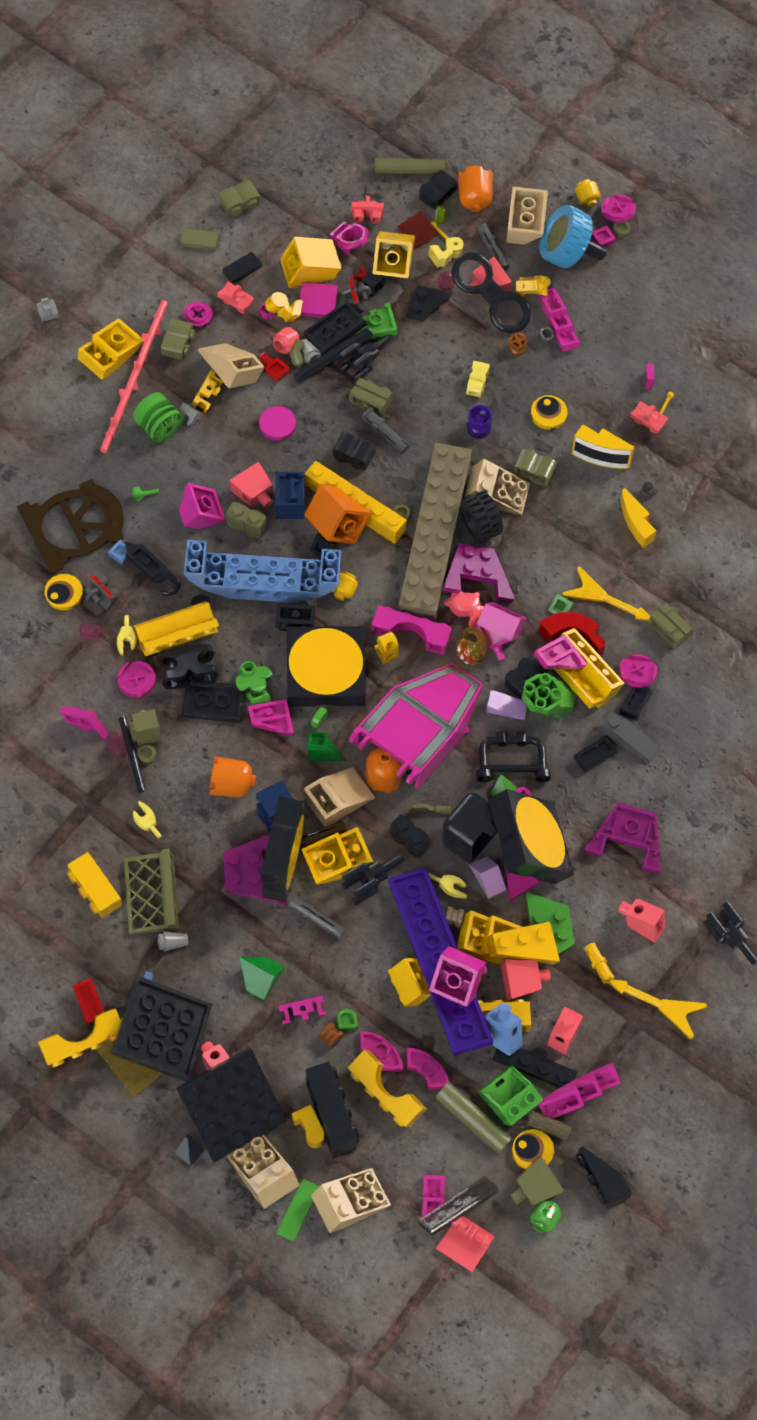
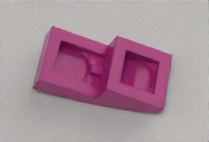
M424 1175L422 1218L444 1219L445 1176Z

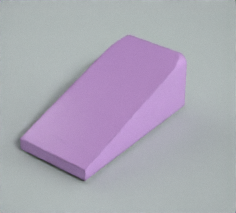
M490 691L486 713L525 720L527 706L523 700L497 691Z

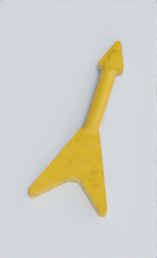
M577 567V572L583 586L562 593V596L565 598L609 603L634 615L636 620L649 621L650 615L643 608L637 609L609 596L581 567Z
M610 980V985L620 994L625 992L658 1007L689 1039H693L694 1034L686 1019V1015L705 1009L707 1007L706 1003L660 1000L627 985V981Z

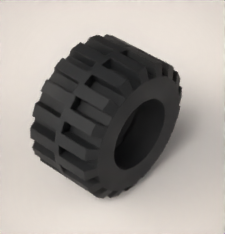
M480 491L461 500L460 508L463 521L469 533L477 542L483 543L502 534L503 521L500 511L487 492Z

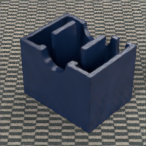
M276 472V519H304V472Z
M283 780L256 792L257 801L260 800L256 804L257 815L261 822L265 823L270 833L279 796L293 799Z

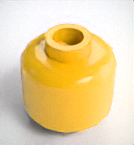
M590 179L579 182L575 189L579 204L587 205V207L596 205L601 196L596 182Z
M342 571L339 574V585L332 591L334 593L333 597L344 601L345 598L351 599L358 586L356 576Z

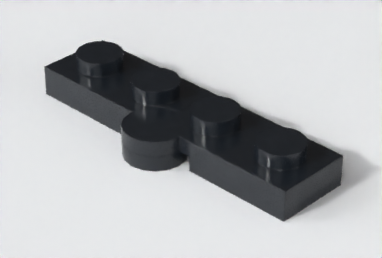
M519 1048L510 1056L496 1049L493 1056V1061L505 1066H513L519 1072L557 1088H561L575 1080L577 1071L547 1059V1052L543 1048H535L532 1052Z

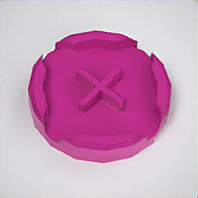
M617 194L611 198L607 197L602 201L601 213L609 221L626 222L635 216L636 204L633 203L630 197Z
M282 406L266 409L261 414L259 420L262 434L270 440L276 441L283 440L286 437L289 438L296 428L295 415L291 410Z
M642 654L629 655L628 658L622 659L619 665L621 680L632 687L643 688L649 686L657 677V665L652 662L651 658Z
M128 662L120 668L117 674V684L120 691L126 696L141 698L148 695L154 689L156 675L153 668L146 662Z

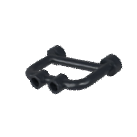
M498 731L496 737H487L481 742L479 747L480 769L476 771V780L478 782H490L492 780V772H535V780L537 782H548L551 780V771L547 769L546 748L539 738L527 737L526 731L516 732V737H508L506 731ZM492 744H497L500 747L507 746L508 744H516L520 747L533 744L538 748L539 764L487 765V747Z

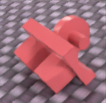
M366 196V201L352 202L351 217H353L355 223H362L364 217L371 218V223L379 224L381 218H383L384 203L370 201V196Z
M227 282L225 287L217 293V297L222 299L225 304L235 307L241 314H244L254 302V297L244 292L241 286H235L230 282Z
M641 401L630 414L634 422L639 425L643 424L654 434H657L668 421V417L656 411L654 405L648 406Z

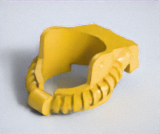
M542 275L519 277V280L516 281V292L522 297L525 294L547 296V289L551 280L547 276Z

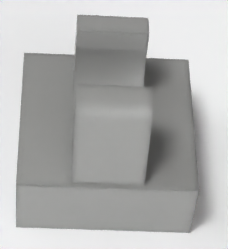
M44 298L41 299L40 303H36L41 322L59 318L53 299Z
M182 403L179 408L181 410L180 413L183 415V421L186 416L189 417L187 425L190 426L197 420H201L204 415L187 403Z

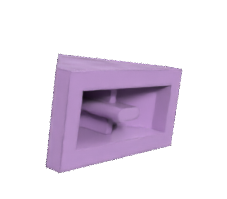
M486 856L469 865L488 899L506 891L499 867L489 857Z

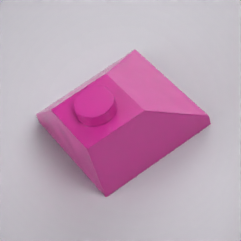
M191 483L186 484L179 509L185 527L202 529L226 521L215 489Z

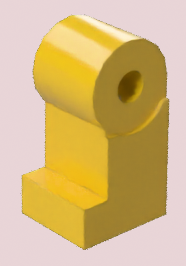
M390 631L377 637L378 644L374 646V650L382 664L398 658V642L393 632Z
M309 1105L292 1113V1120L295 1126L301 1124L306 1134L308 1146L311 1148L321 1147L324 1143V1131L312 1106Z

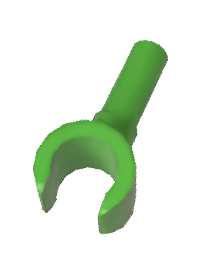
M139 486L132 489V496L136 501H141L145 496L159 493V489L142 491Z

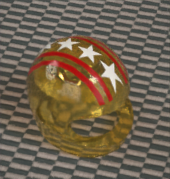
M468 626L461 632V639L457 641L455 651L462 663L476 665L486 656L489 642L482 631ZM466 633L474 634L477 636L478 641L472 642L468 640Z

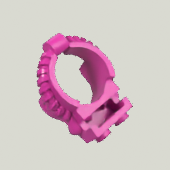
M343 222L329 235L331 240H333L334 246H338L346 256H349L351 249L357 248L360 245L363 246L368 242L369 231L360 224H353L352 226ZM353 238L359 239L351 242L348 241L349 239Z

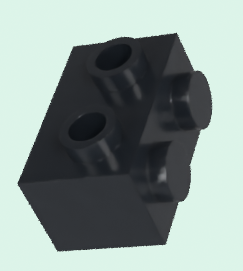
M277 603L275 628H279L280 631H287V627H314L316 606Z

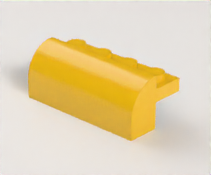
M206 601L133 625L144 656L216 633L219 626L217 619L213 617L209 602Z
M575 628L562 633L561 636H567L587 664L582 669L554 670L589 709L595 706L598 708L604 706L619 692L624 682Z

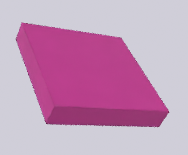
M302 282L300 300H303L300 316L323 318L336 307L338 285Z

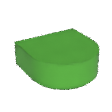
M320 707L311 720V726L315 729H319L328 718V712L325 708Z
M343 1009L338 1013V1031L358 1030L357 1015L353 1010Z

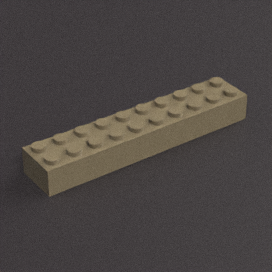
M435 442L400 597L399 612H408L412 616L425 617L432 622H436L460 513V504L463 499L470 467L472 449Z

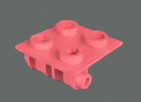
M459 1213L453 1219L452 1225L436 1249L473 1272L495 1236Z

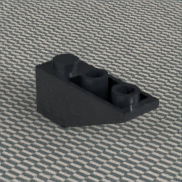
M580 1147L577 1153L578 1163L582 1168L585 1167L588 1172V1181L591 1186L595 1185L599 1192L597 1196L601 1204H605L607 1209H610L630 1199L632 1191L623 1175L585 1147Z

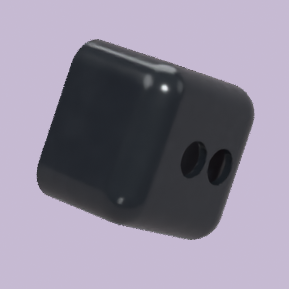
M468 793L443 823L442 842L444 846L469 864L479 856L498 832L489 801L477 793Z

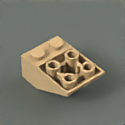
M226 343L198 349V352L228 388L256 383L264 368L254 354Z
M482 459L472 466L464 498L480 491H485L492 497L500 511L522 515L530 483L488 460Z
M353 767L320 778L303 788L304 800L324 827L334 824L375 799Z
M264 1135L253 1138L250 1143L227 1155V1158L248 1189L264 1209L300 1186L293 1169Z
M372 1168L324 1183L311 1195L329 1233L347 1228L391 1206Z

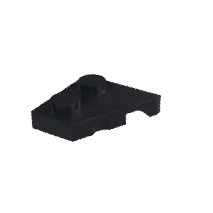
M417 285L406 317L424 322L429 318L430 314L439 309L443 302L449 301L450 294Z

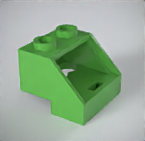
M508 1066L477 1091L487 1106L493 1109L503 1125H513L543 1101L532 1083L513 1066ZM499 1080H504V1082H500L499 1084L495 1085Z

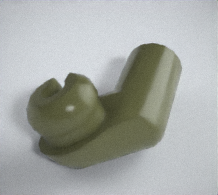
M296 339L289 355L295 366L302 367L305 364V360L300 351L304 342Z

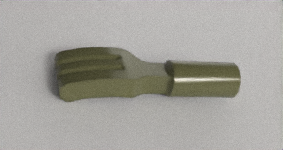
M414 804L411 812L423 811L450 814L451 806Z

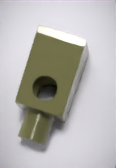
M538 1157L514 1180L519 1188L511 1193L510 1197L516 1205L527 1199L530 1205H535L562 1193L564 1190L544 1159Z

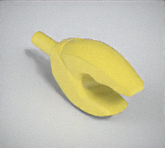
M129 615L124 616V626L121 627L117 636V648L121 656L124 655V642H130L131 651L137 643L135 630L132 626H129Z
M139 801L138 805L143 810V813H145V816L141 817L136 811H133L134 821L141 829L145 831L151 830L160 839L162 835L155 828L157 822L154 812L149 806Z
M429 873L430 879L438 882L440 889L447 895L454 898L467 899V894L453 888L455 885L466 888V884L462 879L454 875H443L440 878Z

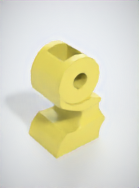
M458 237L448 238L444 248L445 251H442L437 245H431L428 256L437 268L445 267L448 262H451L452 258H457L462 254L463 240Z
M473 361L472 373H470L466 390L467 395L481 398L486 378L489 375L490 364Z

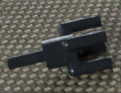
M385 335L376 343L369 342L362 347L357 342L350 345L338 354V357L343 361L353 352L354 356L338 368L339 372L343 374L351 367L356 370L362 366L363 368L351 378L355 383L359 378H363L373 370L370 362L379 356L378 350L390 341L389 336Z
M400 854L383 865L378 861L370 866L363 862L342 875L344 881L341 882V885L344 889H347L361 881L362 886L353 891L355 897L352 898L354 904L358 905L376 894L379 883L388 878L386 872L404 862L405 859Z
M727 901L722 905L723 909L720 910V914L727 921L726 924L722 925L713 912L706 916L707 920L703 923L718 943L723 944L726 941L732 950L739 948L753 966L757 963V958L745 944L749 937L741 928L744 925V920L731 903Z

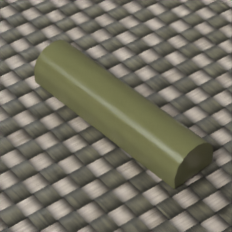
M375 158V173L433 175L440 170L445 172L446 168L445 159Z
M450 1082L436 1095L435 1099L497 1154L512 1139L509 1134Z

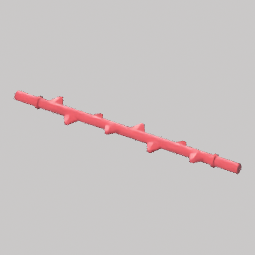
M165 300L161 301L156 314H154V320L148 334H142L144 344L137 361H134V368L126 388L119 389L121 400L114 417L110 418L111 424L105 433L106 436L100 448V451L103 453H107L111 441L115 437V431L120 419L124 417V410L132 390H138L137 378L143 363L147 361V354L155 335H161L159 324L163 320V315L168 305V302Z

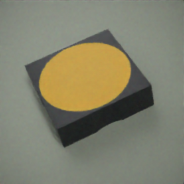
M364 626L287 627L288 707H315L319 705L365 706Z
M509 789L488 799L493 820L499 834L507 873L523 877L530 876L552 884H557L574 875L554 802Z
M279 796L261 869L263 898L287 903L305 829L304 802L301 800Z

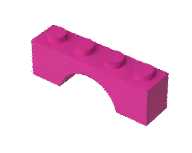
M378 605L371 624V634L382 636L390 631L393 634L400 631H412L423 639L427 651L444 656L451 638L452 627L445 623L432 622L425 617L419 618L412 616L408 612H399L391 607Z

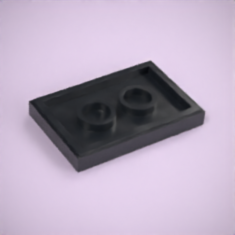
M346 300L303 333L324 355L355 335L368 324Z
M190 680L185 687L182 717L240 723L244 691H240L236 684L214 682L206 685H195Z

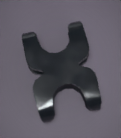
M210 644L192 645L186 653L180 648L162 650L158 654L160 666L172 669L164 672L162 675L163 687L169 690L184 688L190 680L195 685H206L216 682L219 676L214 665H203L213 659V647Z

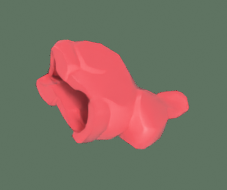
M462 591L459 594L452 593L444 601V605L448 606L452 613L458 617H470L469 627L473 628L474 631H478L476 624L484 608L480 603V593H463Z

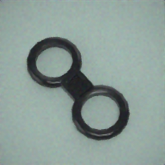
M468 252L456 258L452 265L451 275L457 288L469 294L479 293L490 304V319L500 331L511 334L523 330L529 323L531 316L530 306L526 299L515 292H504L492 279V266L481 254ZM473 260L482 265L485 270V280L482 284L470 286L462 281L459 268L463 262ZM510 299L516 301L521 306L523 317L520 323L510 326L504 324L499 319L497 307L501 301Z

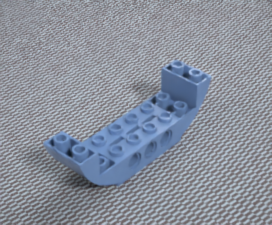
M187 540L184 575L199 588L224 596V598L300 603V601L325 596L339 585L341 550L322 549L321 560L210 553L207 552V541Z

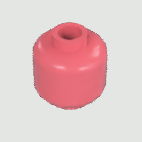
M285 327L277 332L273 337L275 350L282 354H288L296 339L300 340L298 332L290 327Z

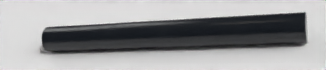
M126 716L118 719L138 793L146 791L128 722Z

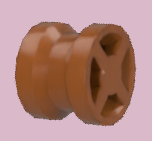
M513 333L510 336L508 345L510 353L516 356L524 354L527 347V337L523 333Z
M331 1022L320 1032L318 1038L324 1040L327 1043V1047L332 1049L342 1040L344 1033L338 1031L335 1024Z

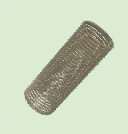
M531 1111L527 1120V1125L563 1140H567L571 1130L570 1125L535 1111Z

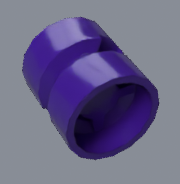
M476 405L469 410L467 432L473 438L482 439L490 433L492 412L487 406Z

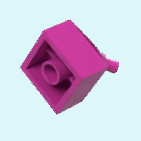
M496 603L485 604L476 625L484 643L495 652L498 661L505 659L502 650L503 644L519 638L527 618Z
M448 946L440 955L429 991L467 1007L476 996L482 974L487 973L486 962Z

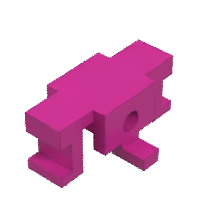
M323 995L278 1005L279 1012L283 1011L285 1020H282L281 1023L291 1022L288 1008H291L293 1011V1016L301 1015L302 1020L309 1019L308 1013L314 1011L312 1002H315L318 1015L327 1014L326 1010L322 1011L320 1002H324ZM303 1005L306 1008L305 1011H300V1006Z

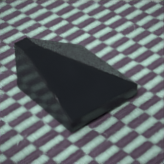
M187 1134L174 1154L191 1166L204 1150Z

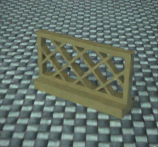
M163 849L161 853L124 858L130 936L171 930V932L180 931L174 856L170 849ZM159 859L160 865L155 871L148 867L152 860ZM138 862L142 866L134 874L130 871L129 864ZM145 868L152 873L146 882L138 877ZM155 876L161 879V884L157 889L149 885ZM137 879L143 885L137 892H134L131 889V885ZM146 887L154 892L147 901L140 896ZM157 895L163 898V902L158 908L150 904ZM137 898L144 902L138 912L132 908V904ZM147 906L155 910L149 919L141 915ZM160 914L164 917V924L156 926L152 921ZM138 917L146 921L141 928L134 929V922Z

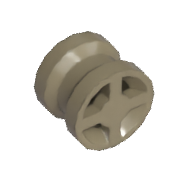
M448 907L446 920L449 926L453 925L457 929H461L464 909L454 910L453 907Z

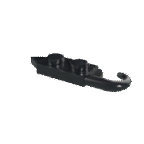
M125 542L128 553L127 559L152 582L159 583L168 579L174 585V588L170 591L161 589L160 592L162 594L171 596L179 591L180 581L167 569V566L141 543L138 545Z

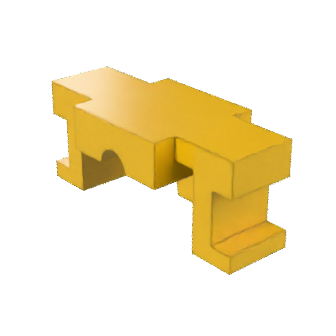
M212 370L206 376L191 403V406L194 408L199 406L204 409L202 412L204 414L211 404L202 398L204 396L209 398L211 394L216 396L223 383L222 379L214 376L216 372Z

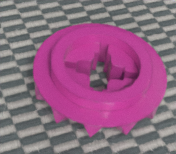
M204 302L190 303L184 309V319L186 322L193 323V327L199 326L201 328L202 325H208L209 321L212 320V309ZM195 313L201 314V318L195 317Z

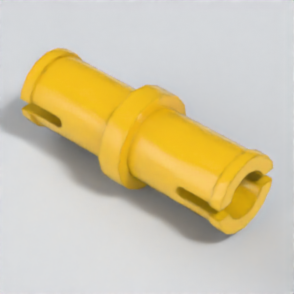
M590 943L585 946L584 951L592 962V968L596 969L603 984L609 983L615 976L606 964L607 959L602 957L596 943Z

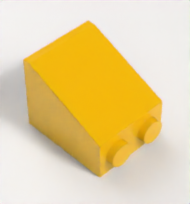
M380 231L376 238L372 274L408 278L415 236Z
M294 237L280 258L289 288L300 287L302 282L319 283L334 280L341 270V263L338 260L337 251L331 239Z

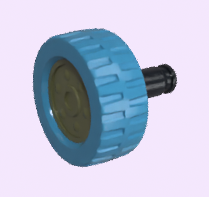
M570 205L559 207L550 216L544 226L543 236L540 237L539 242L541 257L560 268L573 266L583 254L601 261L605 258L607 249L590 240L593 228L590 216Z

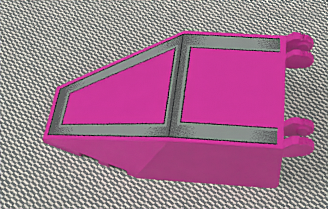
M450 663L397 685L386 694L361 724L355 728L349 738V742L352 744L355 742V745L360 750H363L371 741L383 751L389 753L403 764L396 775L401 777L409 768L412 772L407 777L406 782L411 784L415 781L414 787L419 789L464 737L483 684L455 664Z

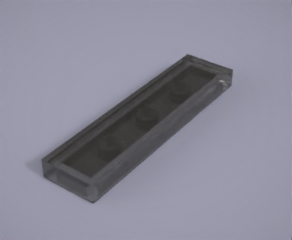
M485 1176L419 1219V1226L431 1236L435 1235L498 1193V1186Z

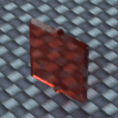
M422 210L412 217H408L406 221L397 226L402 234L415 236L414 250L422 244L428 243L430 239L439 234Z

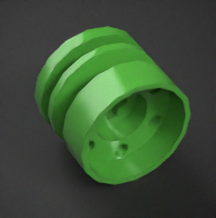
M155 392L138 404L133 413V420L145 430V433L154 442H162L178 430L183 421V415L170 404L162 393Z

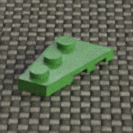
M390 303L385 304L379 310L374 309L370 311V314L363 317L368 324L363 329L368 327L373 334L369 339L398 334Z

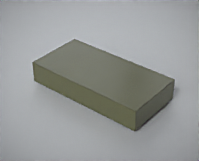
M183 228L180 243L183 247L216 251L219 232Z

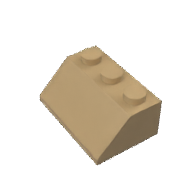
M512 188L506 243L525 245L543 236L547 190Z

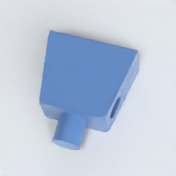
M502 1003L486 1014L485 1020L493 1038L494 1047L510 1056L523 1046L522 1020L511 1013V1006L509 1004Z

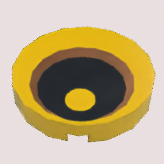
M549 395L539 397L531 407L532 420L542 429H557L567 419V407L558 397Z
M59 574L47 582L45 598L50 606L57 610H70L81 602L83 587L75 576Z
M536 1129L525 1130L520 1133L514 1140L512 1147L513 1159L523 1169H526L538 1157H542L546 1164L549 1165L554 1154V1146L550 1137Z

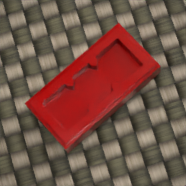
M92 978L72 985L86 1024L94 1022L95 1016L104 1013Z

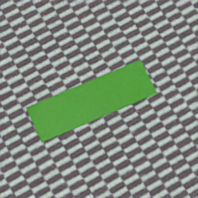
M302 1179L276 1234L294 1242L313 1202L311 1195L320 1186Z

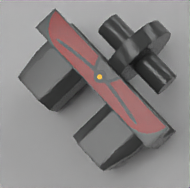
M353 276L348 277V283L340 286L341 292L344 297L352 295V298L347 299V301L355 310L357 309L359 313L365 311L362 299L363 301L368 300V296L372 293L371 288L365 286L364 283H360L358 287V284L354 282Z
M94 573L88 576L89 581L85 586V591L88 593L86 600L89 603L93 601L97 604L100 603L106 611L111 609L113 602L119 597V591L114 587L108 590V580L104 575L96 577Z

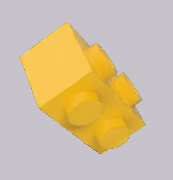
M404 958L388 970L391 982L395 986L404 1007L418 1006L431 996L417 958Z

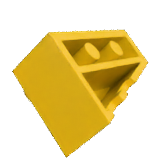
M550 922L493 933L486 937L491 958L535 960L538 963H545L547 965H554L560 962Z

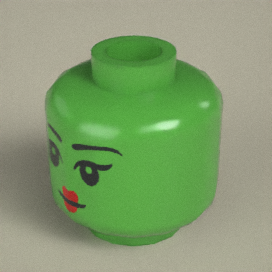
M546 1200L536 1205L530 1215V1220L536 1231L548 1233L556 1228L562 1214L555 1202Z

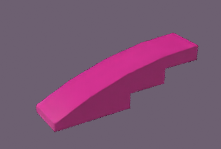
M555 288L547 289V296L537 294L548 323L562 351L579 348L580 341L573 331V324L567 315V308Z
M613 1062L571 1081L543 1098V1101L538 1104L542 1114L549 1118H556L585 1106L584 1102L603 1095V1090L621 1084Z

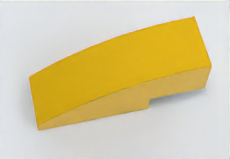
M624 488L620 498L624 519L634 538L644 548L654 541L656 530L648 522L650 513Z

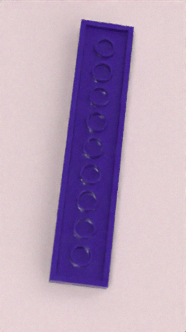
M426 868L388 878V884L429 990L442 952L448 946L457 950L458 948ZM429 991L453 1056L493 1045V1038L476 996L466 1007Z

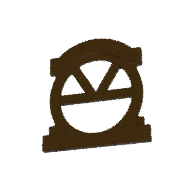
M93 479L79 485L80 489L68 490L52 496L42 505L38 503L30 505L29 501L17 506L51 574L63 570L62 565L68 563L67 559L90 554L107 542L113 544L124 539L121 533L124 525V513L119 500L106 488L96 485ZM71 498L85 499V502L73 515L66 500ZM93 503H96L104 512L105 523L79 522ZM56 504L60 505L82 546L81 548H60L51 544L45 538L42 531V522L51 507ZM81 529L102 530V533L95 541L89 544Z

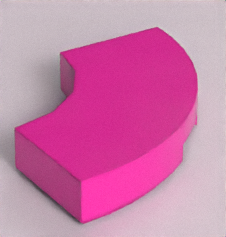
M359 1032L360 1053L363 1050H370L384 1065L382 1072L403 1071V1063L397 1049L385 1040L384 1037L371 1032Z
M407 1048V1070L415 1071L422 1075L427 1083L428 1090H441L449 1082L442 1065L425 1051Z

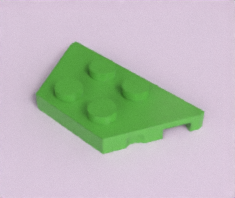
M526 893L525 898L530 926L545 922L551 923L558 955L574 947L569 907L532 893ZM538 963V968H541L545 963Z

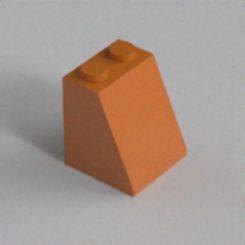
M320 484L304 516L327 541L356 544L372 512L337 487Z

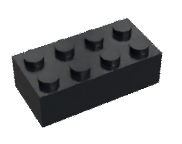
M328 1061L305 1069V1082L333 1159L356 1151V1144L359 1143V1133L356 1125L352 1126V1113L349 1105L345 1106L344 1090L342 1086L338 1087L337 1079L339 1077L335 1067H331Z

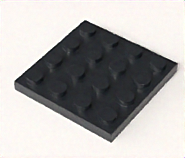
M136 975L110 1054L187 1082L190 1080L213 1004Z
M250 1047L176 1088L213 1162L250 1143L253 1138L260 1137L287 1122Z

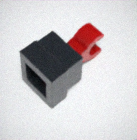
M359 267L360 275L353 272V278L356 281H362L365 286L371 288V297L375 296L384 287L383 275H374L371 272L367 275L363 267Z

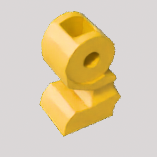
M275 292L265 301V307L271 313L277 312L278 317L283 318L285 322H293L301 314L303 300H297L289 306L287 296L281 292Z

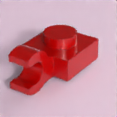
M265 352L259 356V361L264 366V372L277 383L290 372V367L278 357L271 359Z

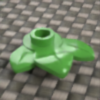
M252 661L243 662L239 668V675L236 678V686L240 691L250 688L255 692H263L266 689L265 679L273 676V673L266 666H256Z

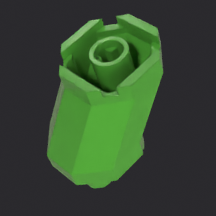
M547 673L536 674L526 680L522 694V700L530 711L542 713L546 716L555 715L556 718H562L572 712L576 699V693L564 680L556 679Z

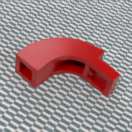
M561 612L540 621L538 631L548 643L558 639L562 633L575 628L599 656L604 654L605 641L598 635L600 626L589 617L575 612Z

